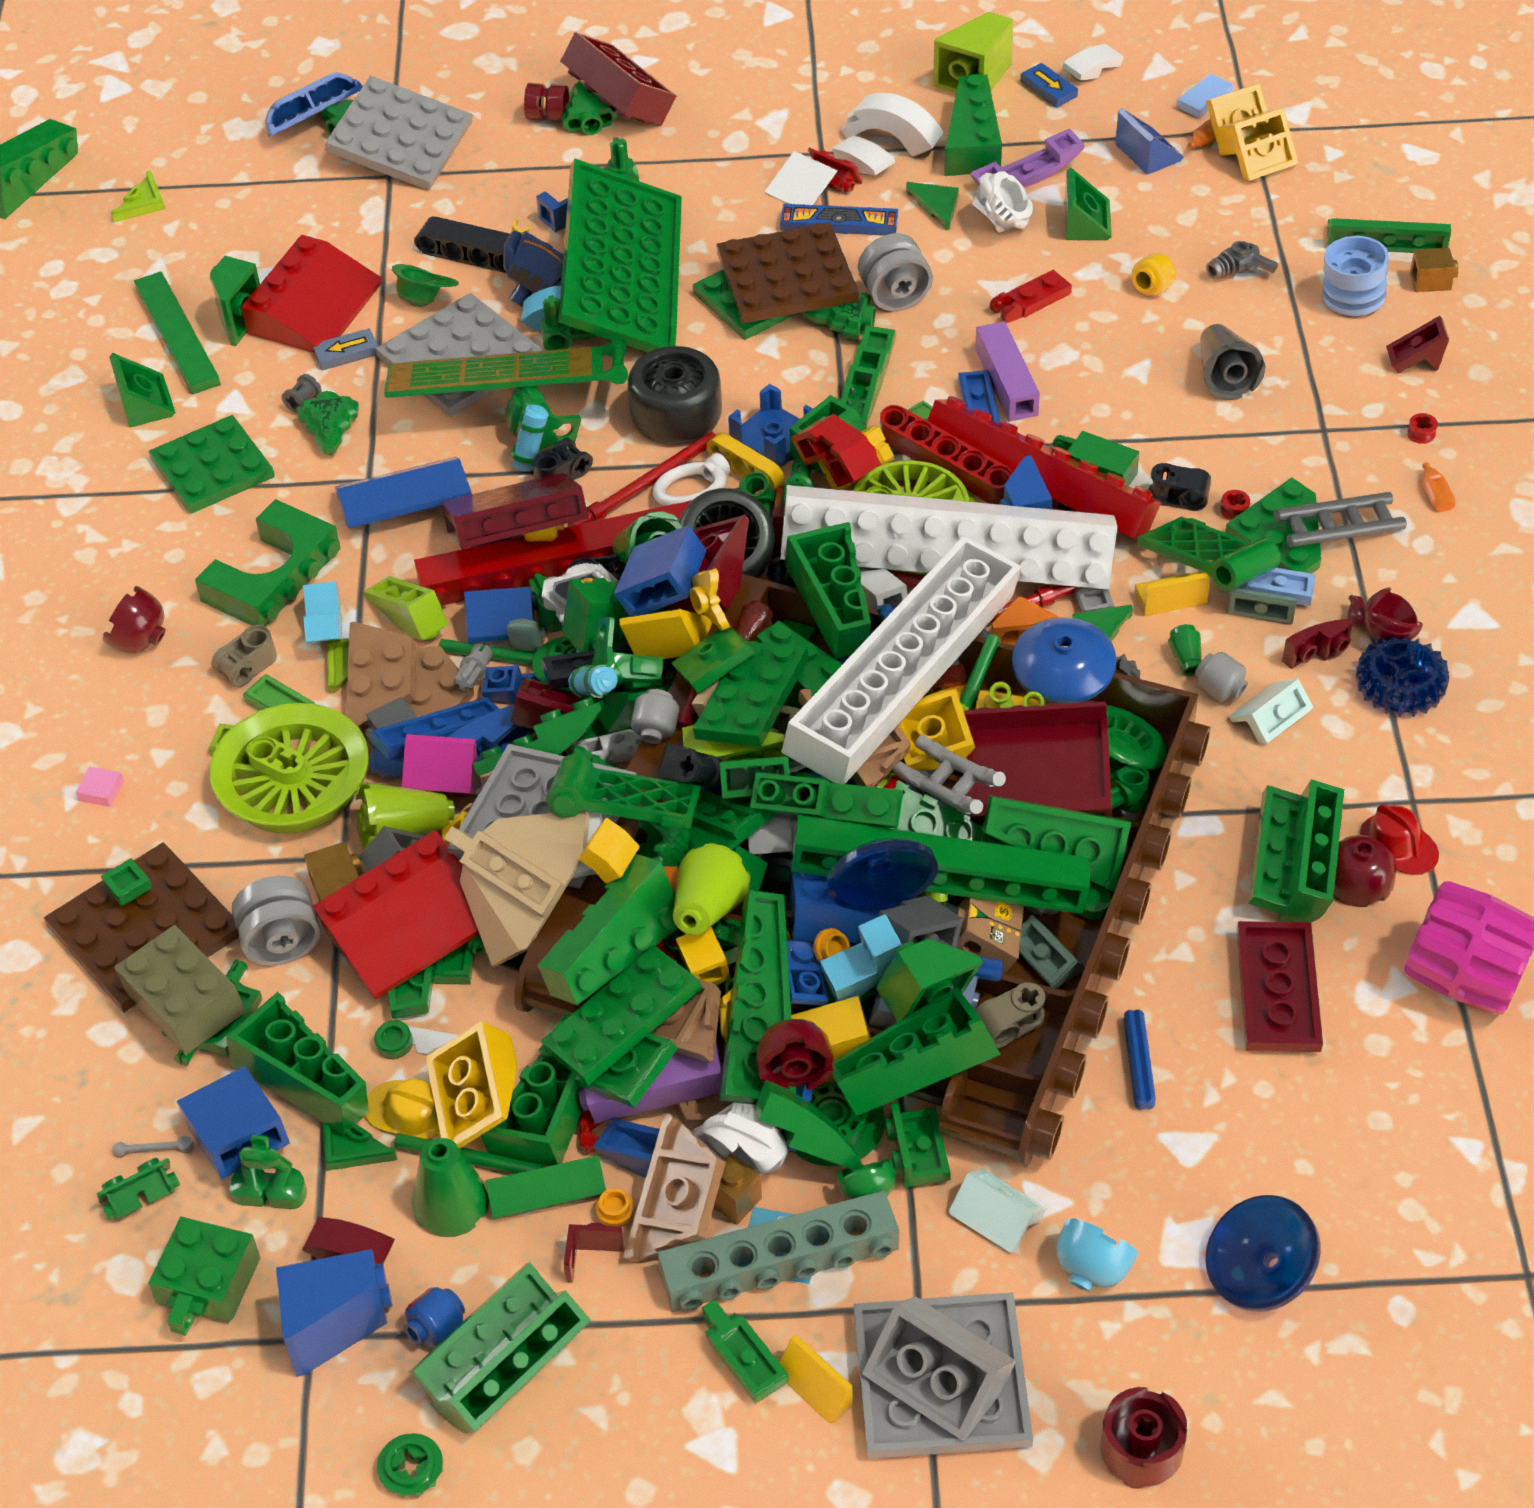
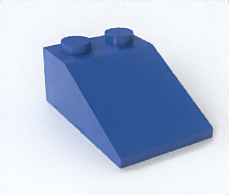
M791 872L789 909L793 941L814 942L820 931L833 928L843 933L849 943H861L858 926L877 918L879 912L886 909L889 895L860 881Z

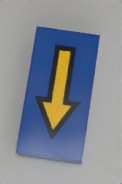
M1042 62L1021 73L1020 81L1056 108L1078 97L1077 87Z

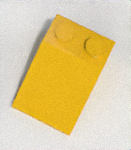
M480 1021L426 1056L441 1138L450 1139L461 1148L507 1119L518 1068L510 1034L484 1021Z

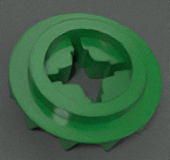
M408 1433L392 1439L385 1445L378 1457L377 1473L379 1480L388 1492L397 1493L403 1499L406 1495L413 1494L421 1497L424 1490L430 1486H436L440 1473H443V1456L439 1446L431 1438L418 1433ZM406 1454H409L410 1459H413L415 1464H419L416 1466V1477L412 1478L407 1470H402L405 1468Z

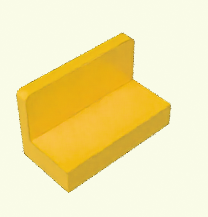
M1198 572L1135 584L1134 594L1144 616L1199 606L1208 603L1211 578L1207 573L1198 574Z

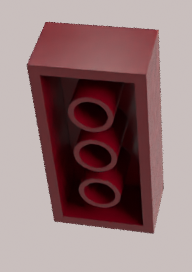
M574 32L560 60L569 69L568 74L576 79L583 80L585 88L599 93L601 101L610 106H615L617 108L615 112L629 120L631 117H634L645 125H649L652 122L662 126L677 97L613 44Z

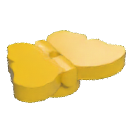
M715 568L697 573L692 576L694 587L690 588L689 591L691 603L698 614L704 613L721 631L730 628L718 604L720 598L716 595L719 582L718 570Z

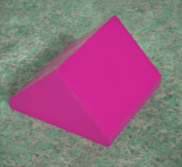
M407 734L405 738L402 787L418 790L475 793L474 791L481 788L480 776L477 775L473 763L478 761L475 739Z

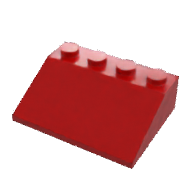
M301 234L241 306L247 333L314 353L313 346L318 347L322 341L336 338L343 334L381 286L383 279L329 242Z
M436 830L313 905V909L324 931L375 1000L479 935L460 883L463 866L456 855L448 852L447 843Z

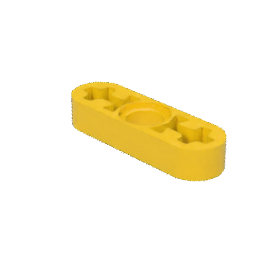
M720 432L707 442V450L710 456L714 453L723 455L729 463L730 471L744 478L752 472L763 473L768 478L774 491L785 482L784 473L776 463L728 434Z

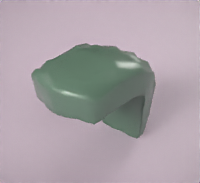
M520 618L508 623L509 640L512 648L515 650L535 653L544 644L545 628H538L536 621Z

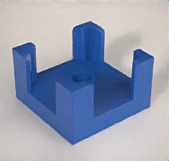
M769 383L759 393L760 410L743 424L741 422L740 410L737 409L728 416L729 436L773 461L781 468L793 458L790 456L789 428L800 419L782 409L781 390ZM808 405L803 406V417L813 408Z

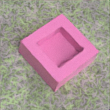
M89 766L76 790L78 801L110 807L124 782L121 772Z

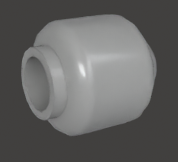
M1218 652L1214 655L1209 653L1201 661L1195 672V676L1198 677V687L1220 702H1225L1231 697L1239 698L1248 684L1244 680L1246 667L1224 652Z
M659 689L647 690L645 694L640 695L635 700L631 728L640 735L642 741L658 744L661 740L668 739L674 735L679 705L669 692Z

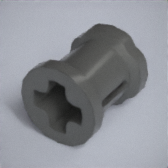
M304 373L297 378V383L292 389H288L282 394V401L290 411L298 414L297 407L304 400L315 398L322 392V388L314 377Z

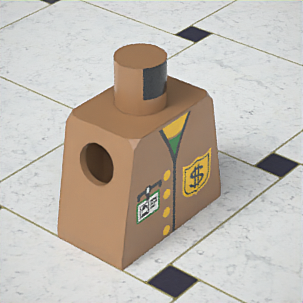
M965 897L957 907L944 901L942 903L943 906L963 918L956 948L978 956L1001 960L1003 962L1002 973L1005 974L1019 956L1024 905Z

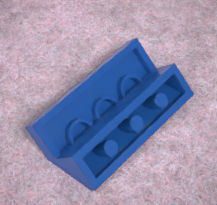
M456 456L334 486L348 528L441 506V501L472 494L461 460Z

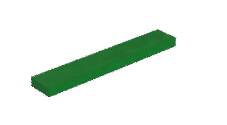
M162 271L134 280L136 290L191 393L195 394L221 385L215 368Z

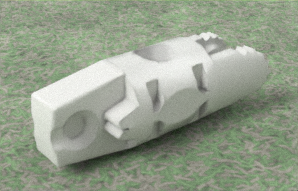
M628 729L580 740L573 743L570 747L572 748L573 745L584 747L587 751L592 752V754L599 755L608 764H617L632 759L641 739L640 735Z

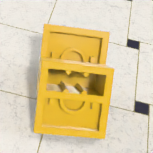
M1260 83L1206 100L1220 156L1237 154L1244 181H1250L1299 164L1284 108L1267 111Z

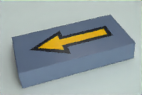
M367 328L322 341L318 347L313 346V349L323 371L377 355L376 348L378 345L371 329Z

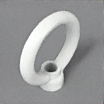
M714 453L707 458L706 462H693L677 466L659 477L653 487V496L657 503L667 506L693 500L709 490L725 488L727 475L730 473L729 463L723 455ZM703 474L708 481H714L705 490L688 496H671L665 492L667 487L673 482L691 475Z

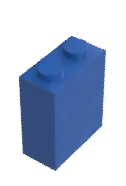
M689 525L637 545L631 552L614 595L630 617L645 615L686 599L690 594V588L693 586L692 576L698 573L707 550Z
M245 1066L177 1100L187 1128L221 1180L241 1170L239 1154L243 1148L252 1147L250 1142L252 1135L267 1136L269 1148L276 1151L290 1144L281 1117Z

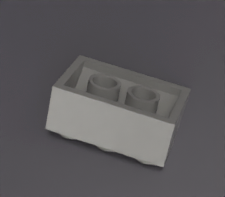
M914 1296L895 1304L862 1375L964 1441L999 1397L1016 1361Z

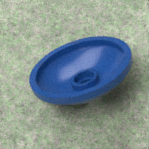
M1052 618L1036 623L1019 637L1013 649L1012 667L1017 681L1028 693L1038 692L1043 696L1044 701L1049 703H1080L1097 696L1110 684L1116 669V652L1108 636L1095 625L1076 618Z

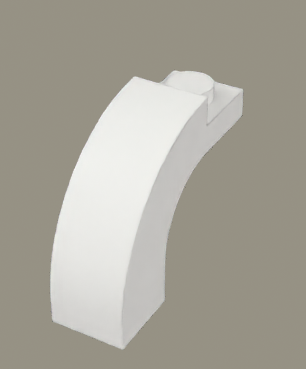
M874 93L865 96L858 107L846 116L847 121L840 129L846 138L872 128L886 130L902 142L912 157L932 149L944 133L936 120L923 107L908 98L892 93Z

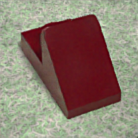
M1439 315L1390 343L1386 348L1391 365L1397 373L1404 371L1423 359H1426L1437 371L1450 339L1444 320Z

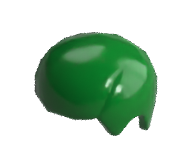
M890 1158L863 1165L862 1169L856 1171L845 1168L841 1172H837L839 1190L849 1200L885 1190L888 1196L896 1184L893 1159Z

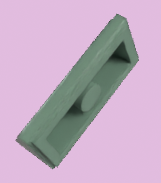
M1235 588L1229 592L1227 613L1293 624L1297 598Z
M1033 914L1022 924L1019 954L1052 988H1057L1084 971L1085 966Z

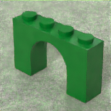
M277 499L256 518V523L262 542L291 555L284 565L267 573L251 574L215 559L195 579L201 602L251 626L263 625L266 627L292 599L297 597L303 585H306L311 579L315 578L324 565L334 558L341 549L335 525Z

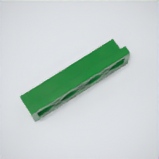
M1331 218L1328 219L1327 246L1344 237L1364 236L1381 242L1388 252L1413 253L1416 249L1448 248L1451 224Z

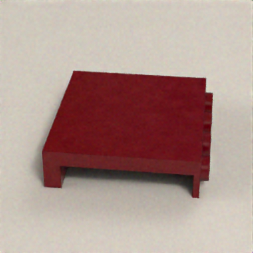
M564 472L441 501L447 532L456 531L461 549L589 518L582 486Z
M1085 701L1073 704L1050 703L1026 707L1016 705L1010 708L994 709L983 707L976 710H964L975 745L974 750L967 756V760L994 771L1002 772L1006 777V781L1002 786L989 787L977 781L968 791L967 796L980 800L983 803V810L979 814H966L971 817V821L983 826L989 795L1112 817L1106 701Z

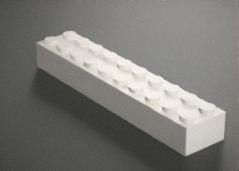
M787 485L780 559L785 560L787 536L850 522L851 538L855 545L856 562L859 567L929 573L963 536H966L1022 566L1018 581L1109 589L1118 526L1114 515Z
M963 536L788 722L781 753L834 783L846 784L1011 599L1022 566Z

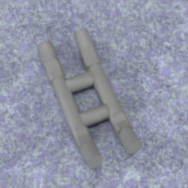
M925 735L918 737L915 746L940 763L933 774L928 778L901 761L893 769L895 775L909 782L921 792L954 807L963 814L969 815L979 814L983 810V803L980 800L965 796L977 781L989 787L1002 786L1006 781L1004 773L971 762L951 752L939 743H935ZM955 769L964 775L950 790L942 786V784Z

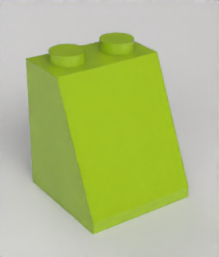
M987 12L937 37L934 40L933 87L956 93L960 76L988 74L992 91L1012 65L1013 19Z

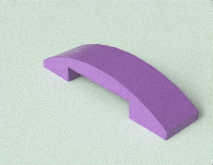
M1069 128L1045 139L1044 149L1002 168L995 161L971 172V177L980 186L978 179L986 172L995 174L1002 171L1008 175H1013L1025 188L1048 178L1065 167L1081 153L1085 146Z

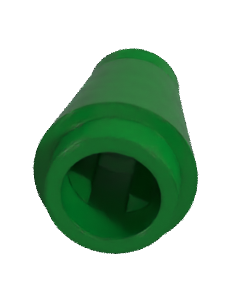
M1191 624L1176 626L1169 633L1168 644L1185 676H1195L1196 669L1202 661L1201 634Z

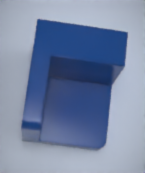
M546 191L537 195L539 219L555 233L566 228L568 198L558 202Z

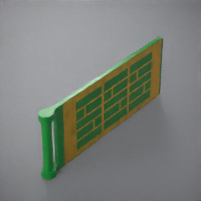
M611 341L605 346L390 363L384 389L385 398L609 380L614 384H624L628 379V371L624 366L626 345L622 341ZM602 355L612 357V367L606 371H603Z

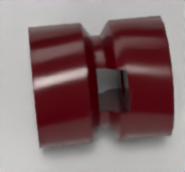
M528 83L524 94L525 118L527 120H543L546 116L550 121L562 122L563 113L566 112L565 105L570 102L568 86L551 84L549 88H546L545 84Z

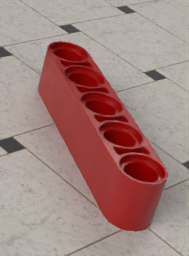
M889 405L882 409L880 413V429L886 439L885 443H888L890 447L914 461L928 462L945 468L958 477L970 493L989 504L1000 505V499H1004V485L1013 474L1009 467L902 406Z

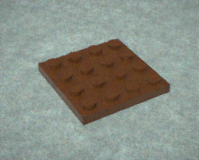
M831 222L817 223L813 226L786 229L780 232L758 234L754 237L731 239L726 242L716 243L717 254L742 323L859 301L858 288Z
M164 842L134 860L150 879L152 889L121 906L106 889L103 882L100 881L44 917L47 927L123 1013L135 1006L136 1003L126 993L114 966L173 925H176L207 958L239 938V931L235 926L232 914Z

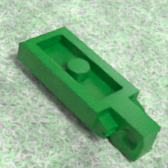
M715 1299L702 1307V1319L709 1327L705 1331L709 1344L755 1404L789 1382L788 1373L742 1315L738 1316L736 1313H733L728 1317Z

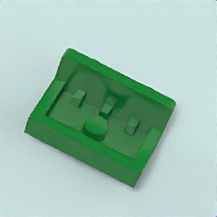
M891 1103V1117L884 1119L888 1141L895 1140L897 1150L891 1151V1155L894 1161L895 1174L902 1173L905 1188L949 1181L950 1168L943 1137L938 1131L939 1120L936 1107L900 1113L899 1104Z

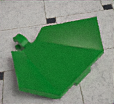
M701 790L690 829L689 850L686 851V854L693 848L697 849L703 847L704 844L710 843L726 846L733 850L776 814L751 809L752 796L722 799V795Z

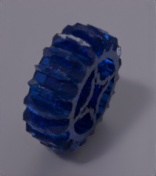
M1392 635L1388 641L1379 638L1375 645L1369 644L1365 652H1362V655L1359 657L1355 673L1358 691L1363 692L1364 701H1372L1373 709L1383 707L1385 714L1395 711L1398 713L1399 718L1404 712H1408L1414 718L1418 711L1427 714L1430 707L1437 708L1440 700L1446 695L1450 679L1447 661L1442 659L1441 651H1433L1431 643L1422 645L1419 638L1415 641L1408 640L1406 635L1402 639H1396Z

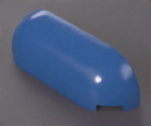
M336 72L277 100L268 110L265 119L268 137L324 110V108L331 104L334 105L359 92L363 87L357 79Z

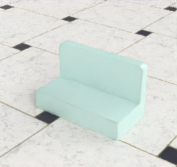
M1299 679L1271 683L1230 714L1229 718L1231 722L1247 721L1258 743L1267 744L1314 707Z
M982 1168L967 1173L949 1209V1213L1011 1253L1017 1250L1028 1226L1039 1223L1047 1208Z

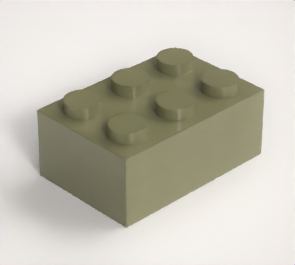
M173 925L114 966L126 993L184 1055L190 1053L246 1012L235 985L176 925Z

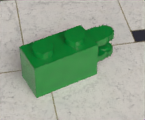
M1083 430L1076 439L1060 434L1052 442L1054 447L1070 452V458L1078 462L1080 460L1089 461L1098 466L1097 471L1105 475L1112 473L1126 480L1124 484L1130 486L1138 474L1140 451Z

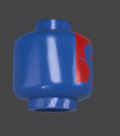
M439 1287L429 1288L413 1300L405 1309L407 1324H405L404 1328L408 1337L416 1344L423 1343L428 1347H436L463 1322L464 1305L460 1298L448 1288L444 1290Z

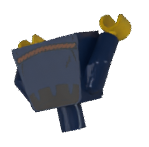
M514 220L511 233L503 246V267L508 272L507 277L517 284L509 299L523 308V302L532 294L545 288L561 285L563 254L529 233V224L526 229L521 230L517 228L519 220Z

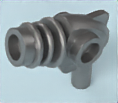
M1237 241L1232 244V247L1225 249L1216 258L1211 259L1206 265V270L1212 279L1223 278L1234 273H1243L1247 269L1254 270L1257 267L1274 273L1278 267V262L1260 255L1258 245Z

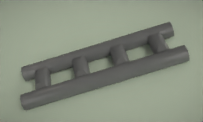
M1391 492L1274 510L1275 521H1288L1294 534H1290L1286 538L1289 547L1401 530L1407 526L1405 517L1393 518L1386 506L1393 503ZM1373 507L1379 520L1364 522L1358 509ZM1345 512L1351 525L1336 527L1330 514ZM1316 516L1322 529L1308 532L1301 518Z

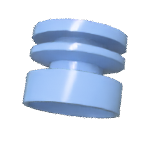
M1364 236L1344 237L1334 241L1327 247L1324 254L1323 271L1325 276L1323 278L1322 296L1324 303L1330 310L1341 315L1361 316L1377 311L1384 304L1387 294L1386 276L1389 263L1387 248L1381 242Z

